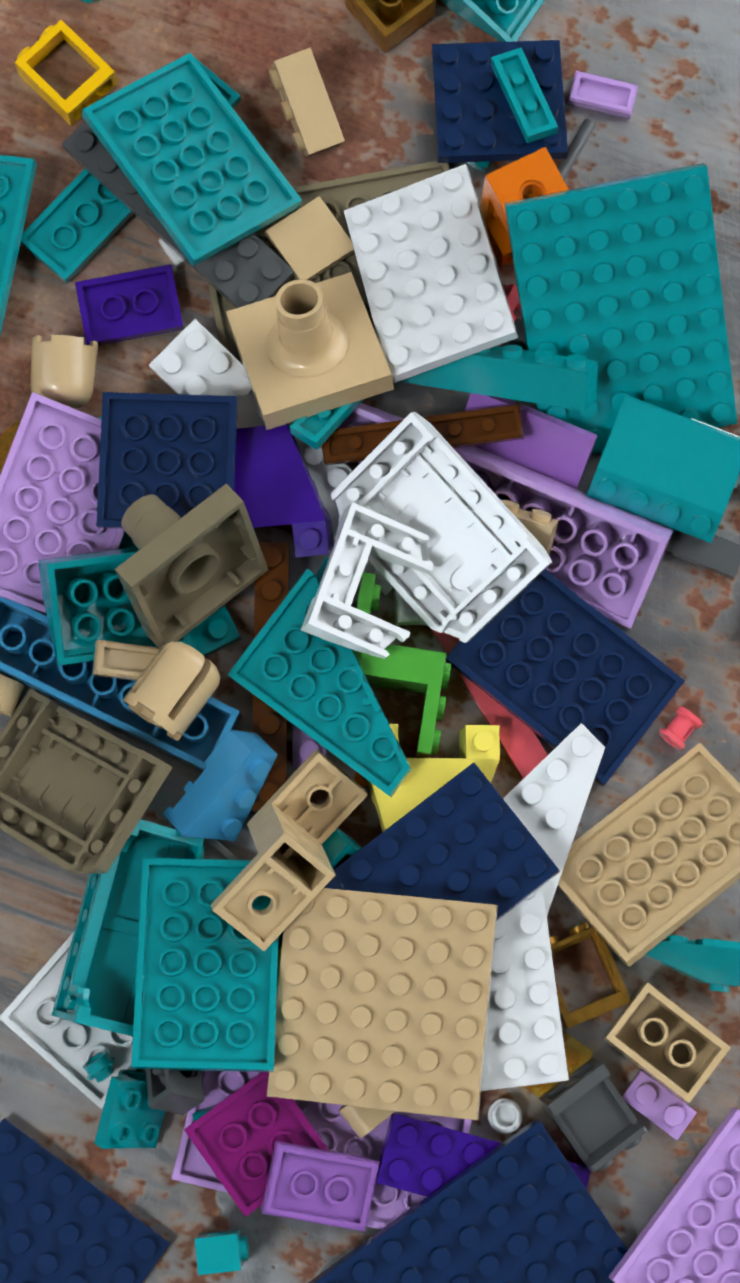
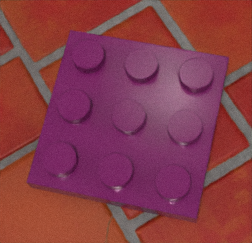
M269 1072L258 1074L184 1129L245 1217L262 1205L276 1141L329 1151L293 1099L267 1096Z

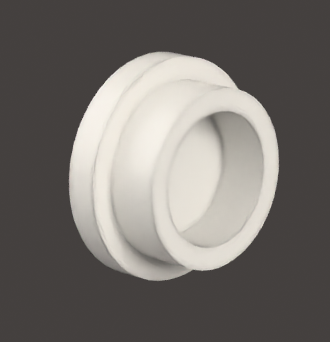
M502 1098L496 1100L488 1110L489 1124L499 1133L507 1134L514 1132L522 1122V1110L511 1099Z

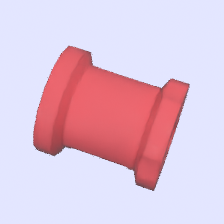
M680 706L676 709V716L666 728H661L658 734L672 747L682 751L685 748L684 742L695 728H700L703 723L691 711Z

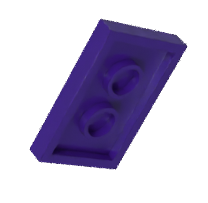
M171 264L75 282L86 345L90 344V341H97L98 346L184 330Z

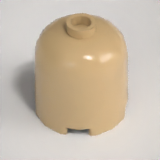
M40 335L32 337L31 392L71 408H78L87 404L92 398L94 390L98 342L90 341V344L84 345L83 337L51 335V341H42V336Z

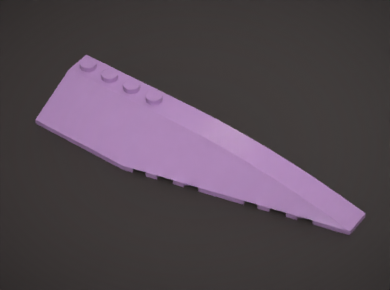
M360 403L337 429L404 419ZM478 447L454 448L500 500L513 501L519 504L520 509L530 512L533 509L546 511L552 515L551 518L559 520L549 556L552 563L546 570L607 619L631 629L674 530L586 496L587 493Z

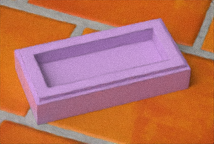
M576 71L568 104L630 119L638 85Z

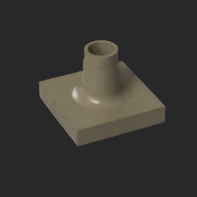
M227 484L223 485L182 518L157 495L153 494L136 500L126 510L122 518L121 525L123 530L132 538L139 551L115 568V571L146 635L159 649L170 641L180 640L268 571L244 501Z

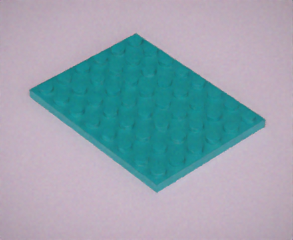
M701 163L504 203L527 351L551 350L554 352V355L567 357L568 355L579 354L585 356L587 360L598 361L596 400L585 411L535 403L536 410L597 434L598 437L591 454L603 452L625 395L686 418L696 419L716 428L738 424L706 164Z

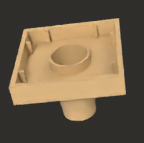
M352 272L318 283L303 279L293 280L283 285L274 297L226 311L230 330L266 430L294 422L299 418L310 417L326 410H332L394 390L392 373Z

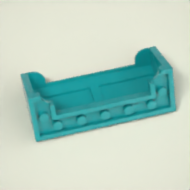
M140 819L108 872L89 874L52 1016L133 1037L143 858L203 859L204 846L202 845L204 838L183 837L176 829Z

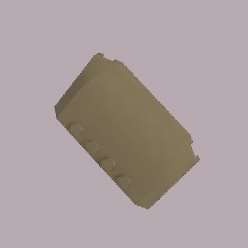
M29 689L0 734V830L72 874L107 873L172 767L144 750H139L66 710L49 698Z

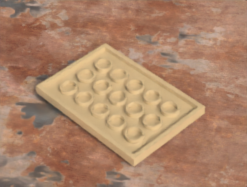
M699 743L572 843L557 887L628 967L633 965L740 879V783Z

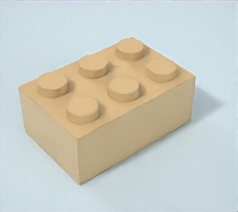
M648 982L643 983L630 999L631 1002L627 1003L602 1036V1039L681 1101L690 1103L731 1047Z

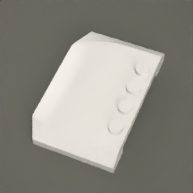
M411 412L331 493L332 500L336 501L339 511V523L344 510L354 502L429 536L428 542L420 543L422 561H432L433 563L432 572L429 574L369 554L368 560L432 630L457 637L459 641L464 643L470 641L552 563L548 553L539 541L431 423L416 412Z

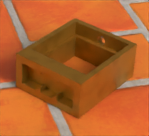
M588 922L569 929L571 936L561 941L558 940L557 935L550 937L551 952L555 953L591 938L614 993L569 1012L556 982L560 1019L565 1029L631 1002L606 941L594 927L590 928Z

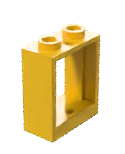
M62 20L56 25L48 26L42 32L40 39L33 46L24 48L14 62L18 75L71 127L82 118V109L103 99L118 85L115 71ZM64 40L96 70L66 100L33 70L38 63Z

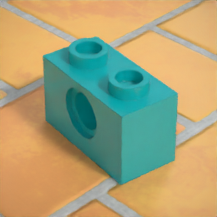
M240 1228L199 1233L195 1238L198 1275L239 1271L242 1269L244 1261H248L250 1257L248 1237H241Z

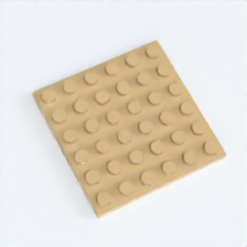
M323 888L283 931L277 991L274 1072H269L267 1096L478 1120L498 905Z

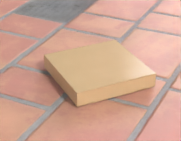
M320 196L265 231L266 236L285 263L293 269L297 280L311 281L355 252L351 239Z

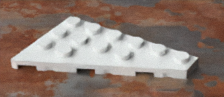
M582 723L503 798L560 870L556 876L543 885L546 916L605 747Z

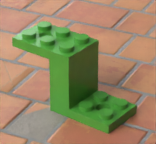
M363 572L356 609L371 615V610L378 611L381 585L375 584L376 574ZM389 644L384 650L390 655L382 659L353 650L370 686L425 694L416 758H430L431 754L437 755L441 730L435 729L436 721H442L446 697L440 696L441 688L447 689L451 670V663L445 662L446 653Z

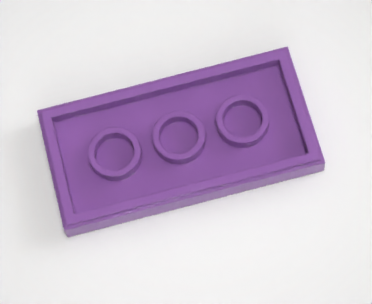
M470 393L465 411L520 403L511 399ZM520 404L524 439L475 446L578 489L598 435Z

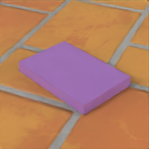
M276 1141L261 1212L262 1214L365 1232L380 1162L378 1159Z

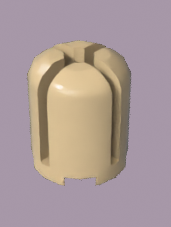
M170 641L161 647L122 701L129 704L128 707L148 723L151 722L160 729L164 728L167 731V736L179 741L218 688L221 677L215 664L205 659L204 655L195 648L183 642Z

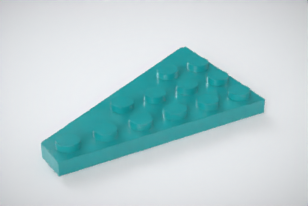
M307 568L227 675L388 796L392 797L412 769L353 650L301 631L311 600L316 596L320 585L315 574Z

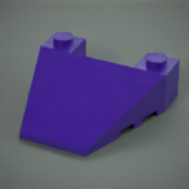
M289 424L266 430L265 426L238 428L234 492L244 501L253 528L292 524L296 558L331 554L334 546L332 521L319 496L316 484L306 467L298 444L291 434Z

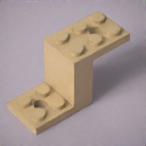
M315 749L247 823L258 854L211 904L212 911L261 950L265 951L336 875L322 844L368 795L366 790L319 750ZM319 789L326 790L328 797L323 803L314 804L310 802V797L314 791ZM263 895L271 899L269 906L263 910H256L252 907L253 900L258 896Z

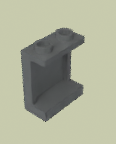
M591 1058L570 1074L568 1081H561L538 1099L583 1166H586L592 1172L608 1168L614 1162L616 1155L624 1149L629 1150L638 1145L642 1140L641 1136L648 1131L645 1125L637 1120L609 1079L611 1074L605 1065L594 1058Z

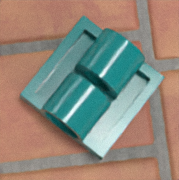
M123 1069L119 1071L118 1076H111L94 1141L95 1145L102 1149L156 1148L165 1111L149 1107L145 1073Z

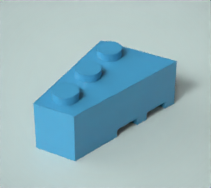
M230 730L203 763L206 766L205 770L194 783L189 780L183 788L186 792L174 808L168 806L163 815L183 837L236 841L278 754L257 733Z

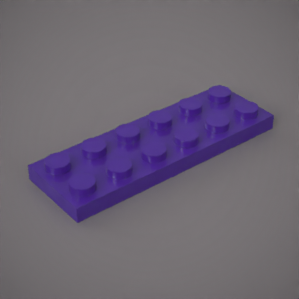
M393 1113L382 1148L375 1183L428 1197L501 1143ZM567 1161L587 1189L591 1171L586 1166Z

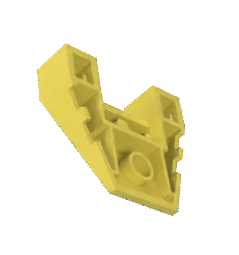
M389 724L399 743L398 724ZM465 725L459 730V758H406L412 770L392 797L366 779L372 802L375 804L381 822L382 831L384 832L472 763L478 766L491 783L500 760L499 725Z

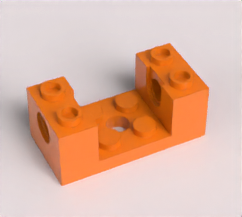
M546 147L485 175L480 209L492 250L501 266L507 263L514 265L504 203L569 190Z

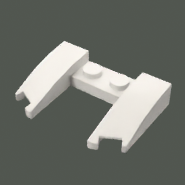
M352 502L344 510L334 537V540H336L316 596L311 600L301 631L340 646L385 659L390 654L384 649L396 638L404 642L409 637L410 632L351 607L368 556L371 554L429 574L432 572L433 563L432 561H422L420 543L428 542L429 536Z

